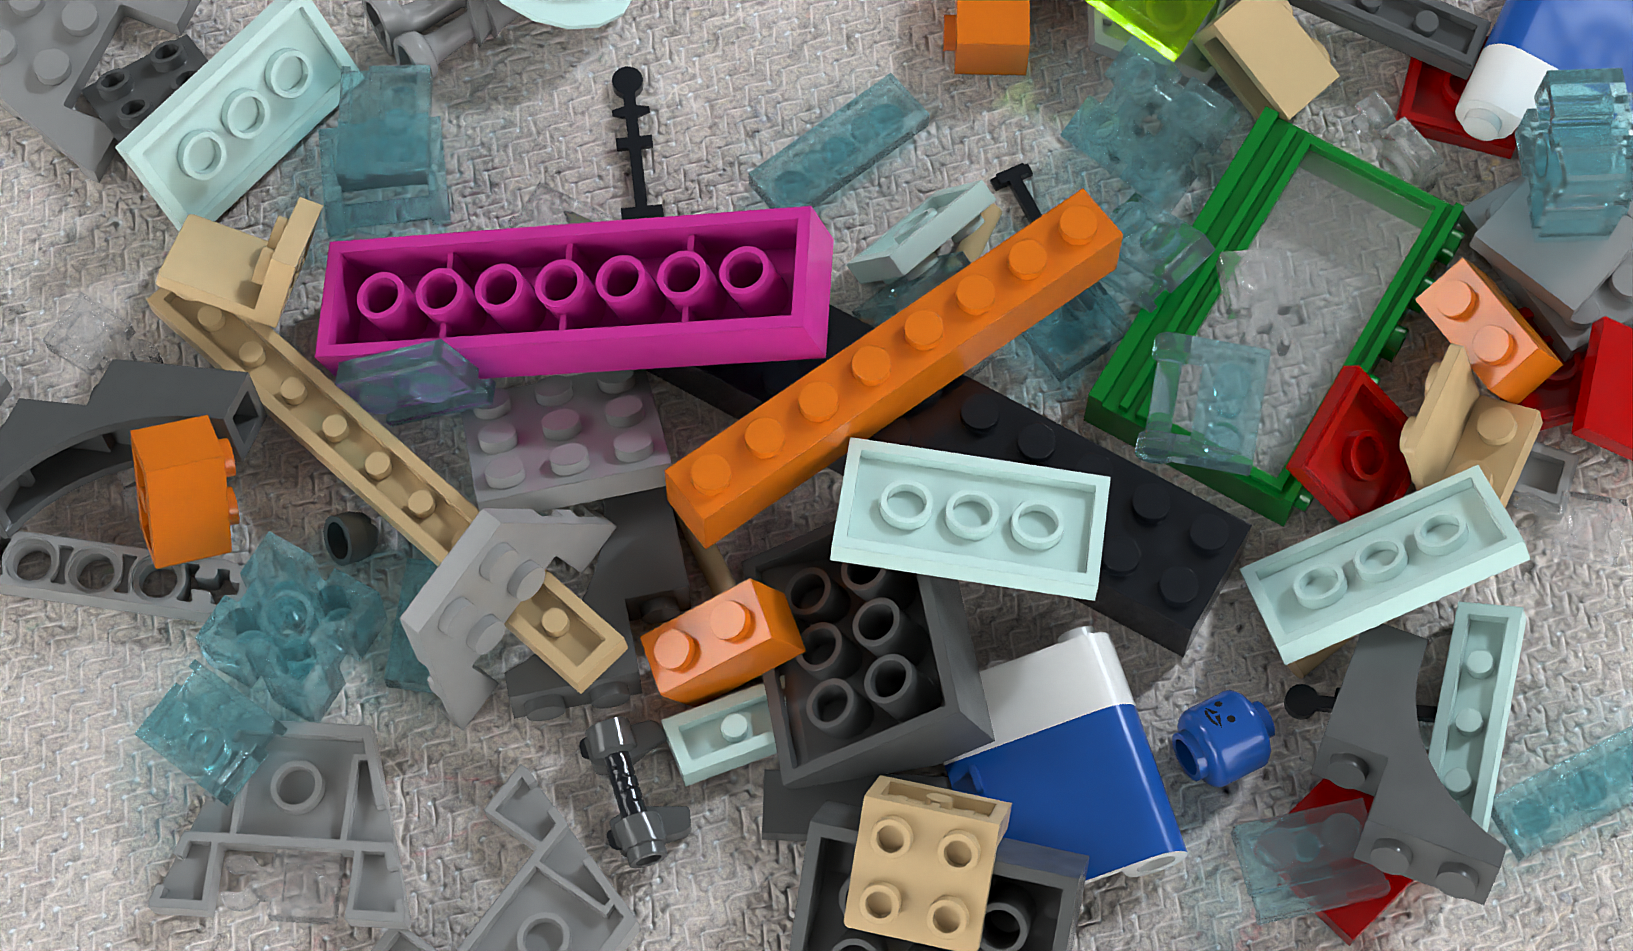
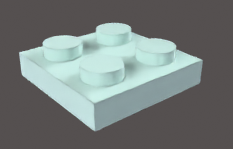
M983 180L938 190L846 265L860 284L883 280L888 285L902 276H905L908 281L913 280L938 261L939 258L934 251L951 238L954 243H957L975 232L985 222L980 213L993 204L996 198Z

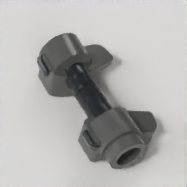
M614 717L600 721L586 730V737L580 741L579 748L582 757L591 761L596 774L609 775L620 814L610 820L612 830H609L606 834L609 845L612 849L619 850L621 855L627 857L631 868H644L654 865L668 856L665 846L667 843L688 837L692 830L689 807L646 806L642 799L641 789L638 787L637 776L634 775L633 765L651 750L666 742V734L660 724L653 720L632 725L629 719L625 717Z

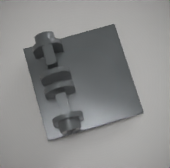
M186 34L176 40H169L157 45L150 54L123 68L113 69L104 73L95 83L85 87L81 92L118 143L116 145H118L205 65L208 59Z

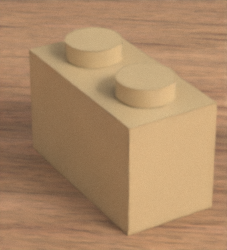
M1236 0L1191 38L1256 121L1265 106L1279 112V118L1285 121L1290 120L1340 77V74L1331 64V58L1326 48L1318 40L1309 37L1293 17L1292 7L1287 0Z

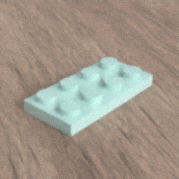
M274 0L115 148L178 231H180L189 214H195L215 222L356 89L365 78L312 0Z
M850 437L830 560L1095 601L1099 584L1111 477Z
M1476 465L1240 568V571L1284 665H1288L1488 577L1497 575L1530 560V556L1524 539L1479 465Z

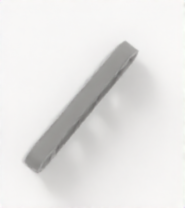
M16 531L10 538L0 537V560L2 561L3 572L0 575V594L216 625H229L242 620L250 612L254 603V590L245 570L237 563L229 560L208 557L159 568L173 571L177 575V584L169 595L162 598H152L143 593V583L151 572L159 569L155 568L150 552L146 548ZM32 552L48 554L51 557V566L43 577L36 580H25L17 575V567L21 559ZM104 560L114 566V575L107 585L99 589H89L80 584L82 570L89 563ZM195 574L199 587L208 590H220L223 581L230 580L237 595H226L223 604L216 605L210 592L192 589L191 591L190 576ZM190 594H192V601L187 602Z

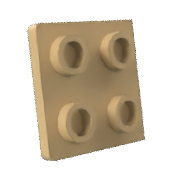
M299 197L290 218L278 215L269 241L195 214H189L158 272L156 285L173 291L177 296L185 300L201 301L232 312L244 321L263 323L276 328L304 266L323 205Z
M1451 343L1442 362H1435L1429 370L1425 382V400L1417 417L1410 416L1403 427L1400 438V451L1404 454L1411 473V480L1415 484L1417 491L1479 465L1502 505L1506 508L1543 424L1539 410L1480 395L1465 347Z
M880 775L864 795L844 915L845 926L952 951H978L996 851L1008 829L1012 803Z

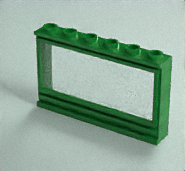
M1265 106L1089 392L1083 420L1284 527L1295 508L1306 512L1315 498L1285 467L1343 366L1359 365L1379 386L1381 378L1373 375V372L1381 358L1391 363L1394 361L1409 333V329L1401 326L1409 310L1421 314L1423 311L1415 299L1436 281L1429 276L1437 262L1448 266L1465 236V233L1456 229L1465 206L1457 202L1453 206L1279 118V112Z

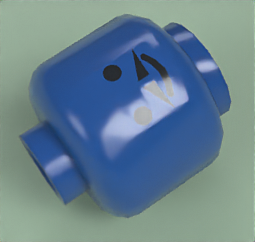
M1226 690L1188 708L1180 714L1177 725L1178 732L1172 736V745L1178 762L1192 780L1197 782L1202 779L1210 786L1221 788L1264 767L1268 763L1271 754L1270 738L1275 736V726L1271 715L1261 702L1255 701L1251 703L1243 694Z

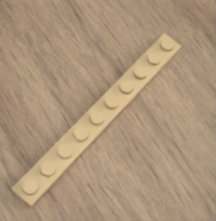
M161 287L147 299L153 313L216 369L249 372L266 414L437 566L441 564L478 515L479 510L270 326L263 323L244 321L232 312L201 301L185 300L177 296L173 291ZM545 569V579L540 589L528 600L521 601L504 624L508 630L582 694L628 649L625 638Z

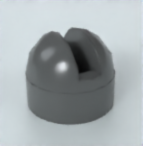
M348 511L332 515L324 523L323 535L329 555L338 565L345 566L362 561L371 556L378 546L379 530L374 524H371V518L363 512Z

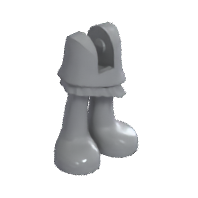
M362 0L364 12L379 42L390 56L395 54L396 62L402 74L416 88H423L430 84L438 73L440 63L471 39L475 38L478 46L481 47L490 34L496 38L504 27L522 15L502 4L499 0H415L404 5H400L396 0ZM466 8L463 14L437 30L426 35L420 34L459 9Z

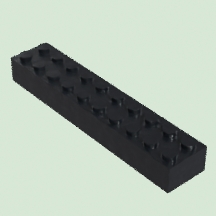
M829 304L826 358L646 369V371L740 420L875 328ZM964 374L867 439L1111 477L1099 584L1095 601L1079 598L1073 599L1183 658L1243 554L1252 527L1246 521ZM847 453L827 466V468L844 476Z

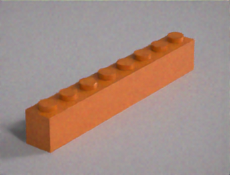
M1082 188L664 470L667 501L705 549L709 548L848 453L850 437L867 440L1117 268L1123 233Z

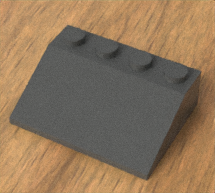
M836 520L741 562L745 580L751 578L785 594L806 652L762 674L783 785L789 790L935 766L995 741L958 580L830 560ZM784 675L785 688L782 689L780 676Z
M826 800L809 823L789 951H952L845 926L844 915L862 807ZM1003 837L996 851L978 951H1072L1090 856Z

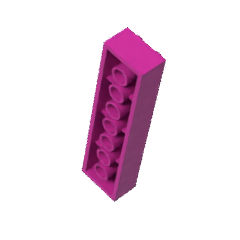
M801 206L329 242L315 358L346 387L826 358L834 239L813 207Z

